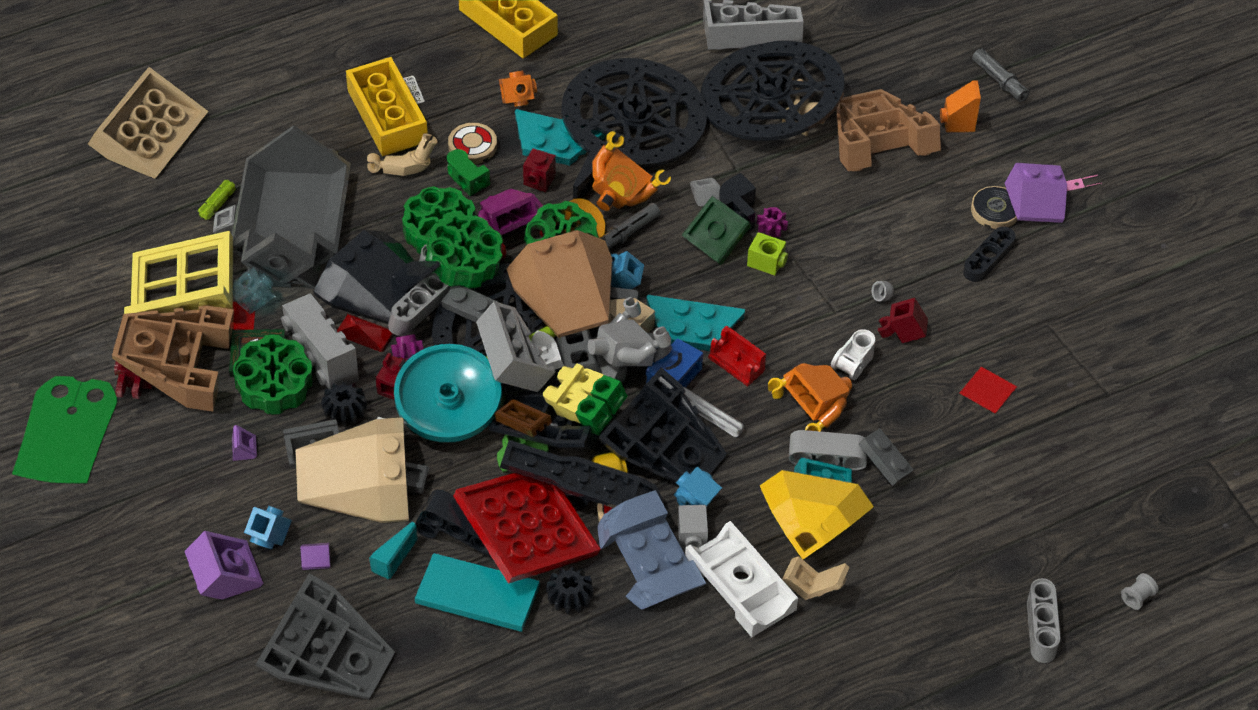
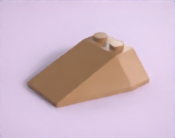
M579 230L527 244L507 267V273L513 290L558 338L609 323L613 261L605 240Z

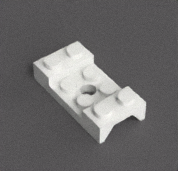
M731 521L725 524L716 538L698 548L689 545L686 547L685 556L687 560H694L702 577H706L733 608L736 620L751 637L797 610L798 597ZM736 572H745L749 577L741 580L737 579L734 574Z

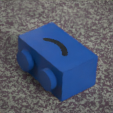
M677 338L671 344L672 350L667 356L653 362L652 366H648L646 370L647 382L662 367L686 388L702 370L703 352Z

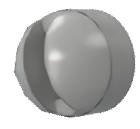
M876 281L872 286V296L876 301H887L894 295V287L887 281Z

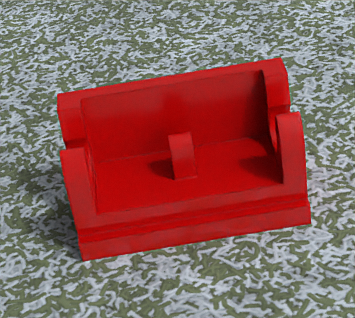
M725 326L722 329L719 341L713 338L708 358L747 387L765 372L766 353L730 327Z

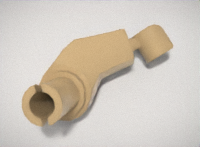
M423 134L416 150L410 151L403 156H386L384 161H381L379 155L371 153L367 156V161L375 162V164L368 163L367 168L372 173H376L380 168H383V173L400 176L421 172L429 166V156L438 141L435 137L429 141L432 135Z

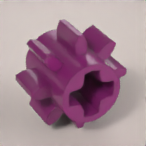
M777 207L764 208L763 215H757L758 232L774 238L777 236L781 237V230L787 231L788 227L786 212L782 213Z
M415 334L396 337L397 344L391 345L393 356L402 357L407 360L424 349L422 340L416 341Z

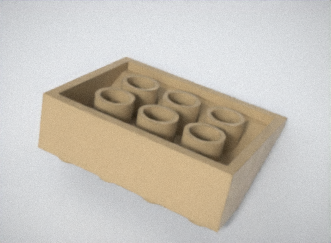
M148 67L96 130L88 145L108 160L156 179L208 111L152 68Z

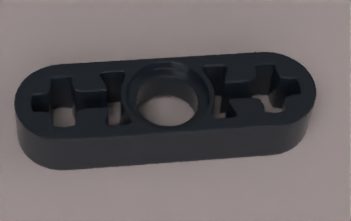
M1002 226L996 228L966 259L963 270L964 277L972 282L982 281L1014 247L1015 232L1009 227ZM992 251L996 256L986 257L983 252Z

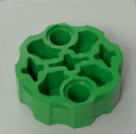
M433 186L422 189L418 195L410 197L404 205L402 224L406 243L412 245L417 253L421 254L423 246L427 244L430 230L435 223L442 222L446 219L447 215L460 213L470 217L476 215V209L472 200L465 198L462 195V191L452 187L444 189Z
M569 201L559 204L548 203L539 208L537 214L528 222L524 241L527 246L530 243L562 235L563 229L566 230L565 233H569L573 227H575L574 231L579 230L599 238L596 228L597 222L591 213L585 212L576 203ZM566 212L571 213V217L569 220L564 219ZM556 223L559 225L558 230H555ZM534 229H539L543 232L544 237L534 239L530 232Z
M460 213L447 215L445 220L435 223L430 230L425 261H438L440 263L439 267L433 272L446 285L451 287L464 286L468 289L481 287L483 282L493 279L498 271L502 257L501 246L503 240L500 233L492 229L488 221L479 216L470 217Z
M265 335L258 341H249L240 349L241 355L234 363L233 372L235 388L239 391L242 402L251 409L263 410L267 414H281L286 409L297 408L306 400V393L313 382L312 363L307 358L304 347L299 342L283 339L280 335ZM272 367H275L274 380H271Z

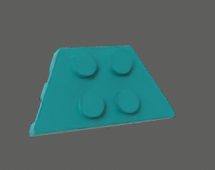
M518 109L515 110V120L518 126V135L523 155L529 156L534 148L556 155V163L570 166L578 160L580 155L587 153L569 135L562 119ZM600 131L592 132L600 140L605 139L604 133Z
M647 295V306L655 310V327L663 326L666 328L671 337L670 344L678 338L698 350L710 351L713 338L719 341L721 331L725 326L732 329L739 320L742 321L745 317V309Z

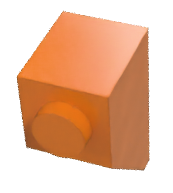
M978 80L971 81L946 98L944 108L940 109V121L945 123L946 132H975L981 100Z

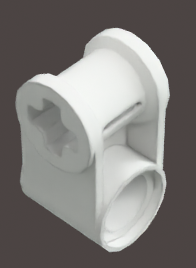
M861 329L856 331L846 344L837 351L831 362V367L835 370H842L849 374L850 379L856 380L874 356V334L868 330Z

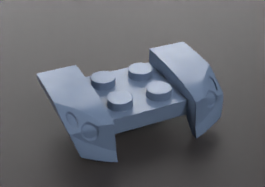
M656 490L624 501L605 513L598 524L600 548L603 549L616 541L637 581L626 597L640 609H645L706 584L694 560H687L665 519L668 512Z

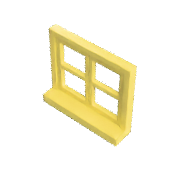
M230 231L133 253L131 306L124 307V314L157 310L158 314L174 312V309L183 308V311L199 310V306L207 305L227 309L233 308V236ZM218 249V267L187 274L188 255ZM177 258V276L147 283L148 264ZM218 275V286L187 293V281ZM177 284L176 296L146 302L147 290Z

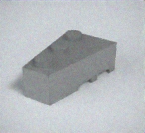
M494 301L476 321L495 381L538 392L555 373L552 365L546 366L541 358L543 351L540 346L534 347L528 337L531 332L515 307Z

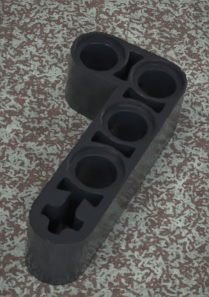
M434 490L416 521L417 532L424 537L435 538L441 530L492 558L453 495L444 490Z

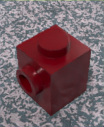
M533 148L523 164V185L547 192L556 176V155Z

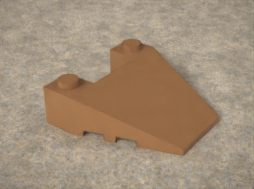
M882 89L843 97L836 109L840 161L848 171H860L863 168L871 167L872 153L909 145L918 156H927L932 152L941 151L940 124L927 112H923V114L917 112L916 107L911 104L908 107L901 104L900 98Z
M207 305L199 306V310L183 311V308L174 309V312L158 314L157 310L123 314L112 359L185 407L213 411L218 394V371L198 369L197 365L203 345L229 349L232 330L234 329V309Z

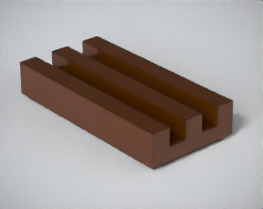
M514 399L494 413L496 421L531 437L537 435L536 430L540 432L544 430L543 424L549 426L552 423L550 415Z

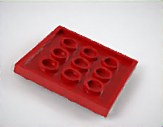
M512 473L459 488L453 495L508 583L597 556L601 550L564 492L555 485Z

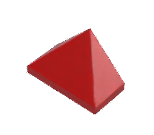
M347 314L337 329V332L342 331L347 340L379 352L384 351L394 335L388 328Z

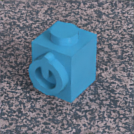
M628 251L620 255L611 254L613 261L611 287L633 289L640 285L644 264Z
M696 467L691 474L686 471L676 482L679 488L674 493V496L677 498L679 506L706 505L707 507L722 487L713 480L709 473Z
M268 506L267 510L253 507L244 533L251 535L250 542L273 549L274 544L283 545L292 520L283 517L284 511L275 507Z

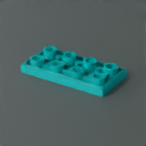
M433 553L415 596V604L522 632L540 587V582L525 578L508 583L500 570Z

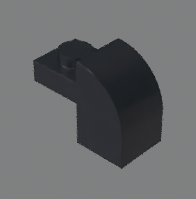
M739 173L722 184L719 191V201L752 225L747 231L749 232L755 227L756 212L751 206L755 205L756 187L742 173Z

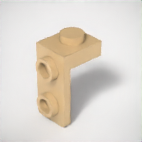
M798 556L791 560L782 580L804 600H808L833 590H839L846 582L845 576L849 566L844 563L818 573Z

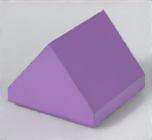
M238 425L233 427L232 434L233 461L257 457L256 435Z
M330 543L301 545L302 570L330 568Z

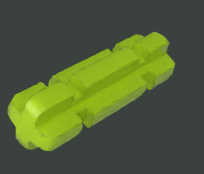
M224 180L219 186L220 188L213 192L205 201L206 203L198 209L201 218L209 220L215 214L214 212L228 199L227 196H231L236 190L233 182Z

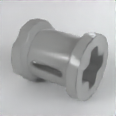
M1141 573L1131 587H1125L1121 591V597L1129 607L1139 610L1143 606L1144 600L1158 592V585L1152 577Z

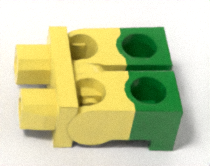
M576 364L574 368L563 366L558 372L557 377L559 382L562 383L559 388L548 386L543 392L545 401L553 406L557 415L571 421H576L584 426H591L592 433L598 436L611 420V414H615L628 397L621 381L591 369H584L580 364Z

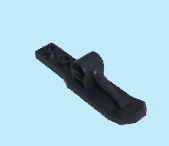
M511 440L508 441L500 465L502 469L557 486L565 492L572 506L584 508L588 505V502L592 501L615 508L624 501L656 490L661 501L663 500L657 486L642 477L577 456L561 457Z

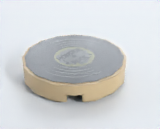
M998 186L985 187L973 196L971 212L976 221L983 226L987 224L991 228L996 229L1002 226L1010 227L1017 222V217L1006 188Z

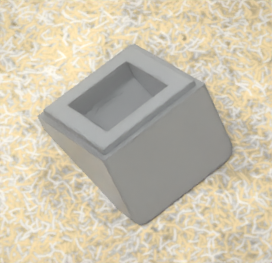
M714 178L690 182V187L698 206H704L711 196L719 200L720 185Z
M236 205L215 213L214 234L230 231L232 234L237 210Z

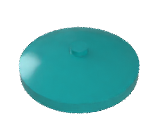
M439 344L417 352L402 366L394 385L396 409L400 418H403L404 424L417 435L437 442H457L479 434L494 420V413L499 410L501 404V383L495 381L489 360L480 352L458 344Z

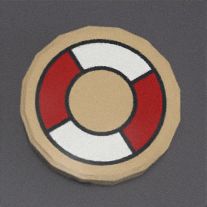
M480 123L462 124L452 130L448 137L449 152L455 149L464 150L467 152L470 161L474 164H479L484 159L488 158L489 160L493 157L497 150V137L494 131L487 125Z

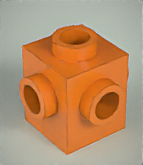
M523 71L509 73V78L499 79L503 103L514 102V107L528 105V100L534 99V93H537L535 79H531V75H524ZM518 85L521 86V91L519 93L516 90Z

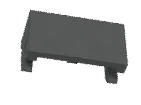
M336 419L283 430L290 469L296 468V449L339 433Z

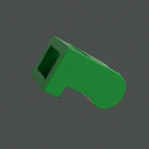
M455 149L448 153V174L469 196L490 185V170L485 165L477 167L468 159L467 152L461 149Z

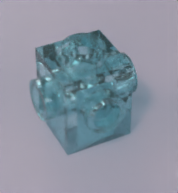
M253 267L233 281V295L237 303L251 314L275 297L271 289L273 282L266 273L261 274Z

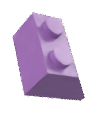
M1015 163L1005 181V186L1017 220L1063 223L1065 218L1067 182L1061 166Z
M204 531L185 550L197 589L202 596L225 599L263 585L247 540Z

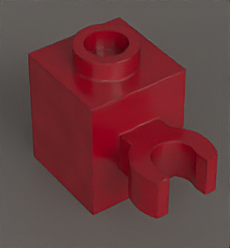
M914 297L891 304L890 317L885 316L879 319L882 327L878 328V332L882 338L889 337L896 332L902 343L926 337L928 318Z
M391 353L386 355L382 362L383 367L376 376L377 394L395 400L394 385L396 377L407 359L392 356Z

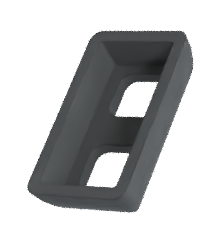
M589 329L560 338L557 337L558 349L564 366L574 368L576 364L572 363L571 356L586 352L589 360L577 364L582 365L584 369L587 368L601 373L597 355H591L588 351V341L592 339ZM582 335L584 338L582 342L568 344L566 339Z

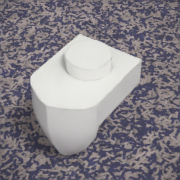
M537 330L531 342L534 347L540 346L543 351L541 358L546 366L552 365L554 370L563 367L564 364L556 341L549 334Z

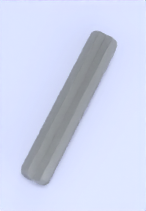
M683 387L686 391L684 394L692 406L695 405L700 416L732 436H740L744 430L743 423Z

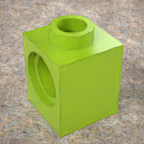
M758 232L748 249L747 266L775 276L779 268L785 266L788 259V253L785 252L786 241Z

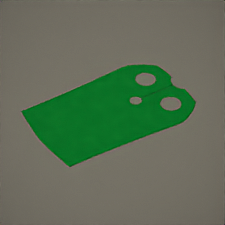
M55 376L44 383L34 396L24 438L12 475L52 483H87L103 436L117 404V397L111 384L95 379L80 382L70 376ZM57 385H65L68 387V394L62 398H55L51 394L52 389ZM93 389H100L103 391L104 397L98 402H90L87 399V394ZM76 407L77 412L70 415L67 413V409Z

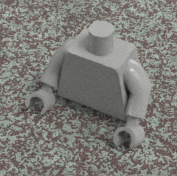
M628 297L623 302L625 311L622 314L619 313L609 324L601 325L598 330L597 339H590L588 341V351L591 355L601 354L612 366H652L654 353L657 352L656 348L668 347L671 343V337L666 328L662 326L654 330L655 340H653L633 319L628 320L629 317L634 318L641 314L639 302L635 303L633 297Z

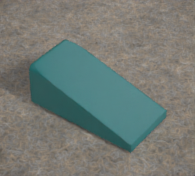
M802 457L794 468L796 473L852 483V469Z
M411 522L370 556V566L373 573L386 579H390L418 540L416 523Z

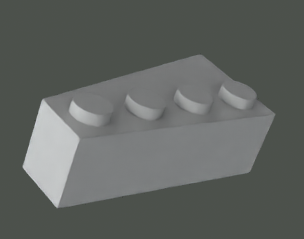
M703 0V23L708 50L745 48L773 41H803V17L800 7L769 4L765 8L752 2H748L746 6L733 5L731 0H723V4L712 3V0Z
M311 293L282 305L284 314L281 317L282 324L286 331L292 332L293 340H296L304 347L305 354L311 360L321 385H326L328 389H332L333 383L340 386L343 381L347 385L359 381L355 347L352 344L347 345L345 342L347 340L346 336L342 331L337 332L335 323L331 318L327 319L324 309Z

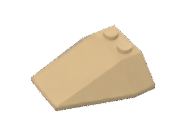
M403 418L376 419L296 449L298 503L380 523L409 521Z

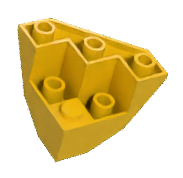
M781 470L760 485L773 515L802 559L824 546L874 507L859 484Z

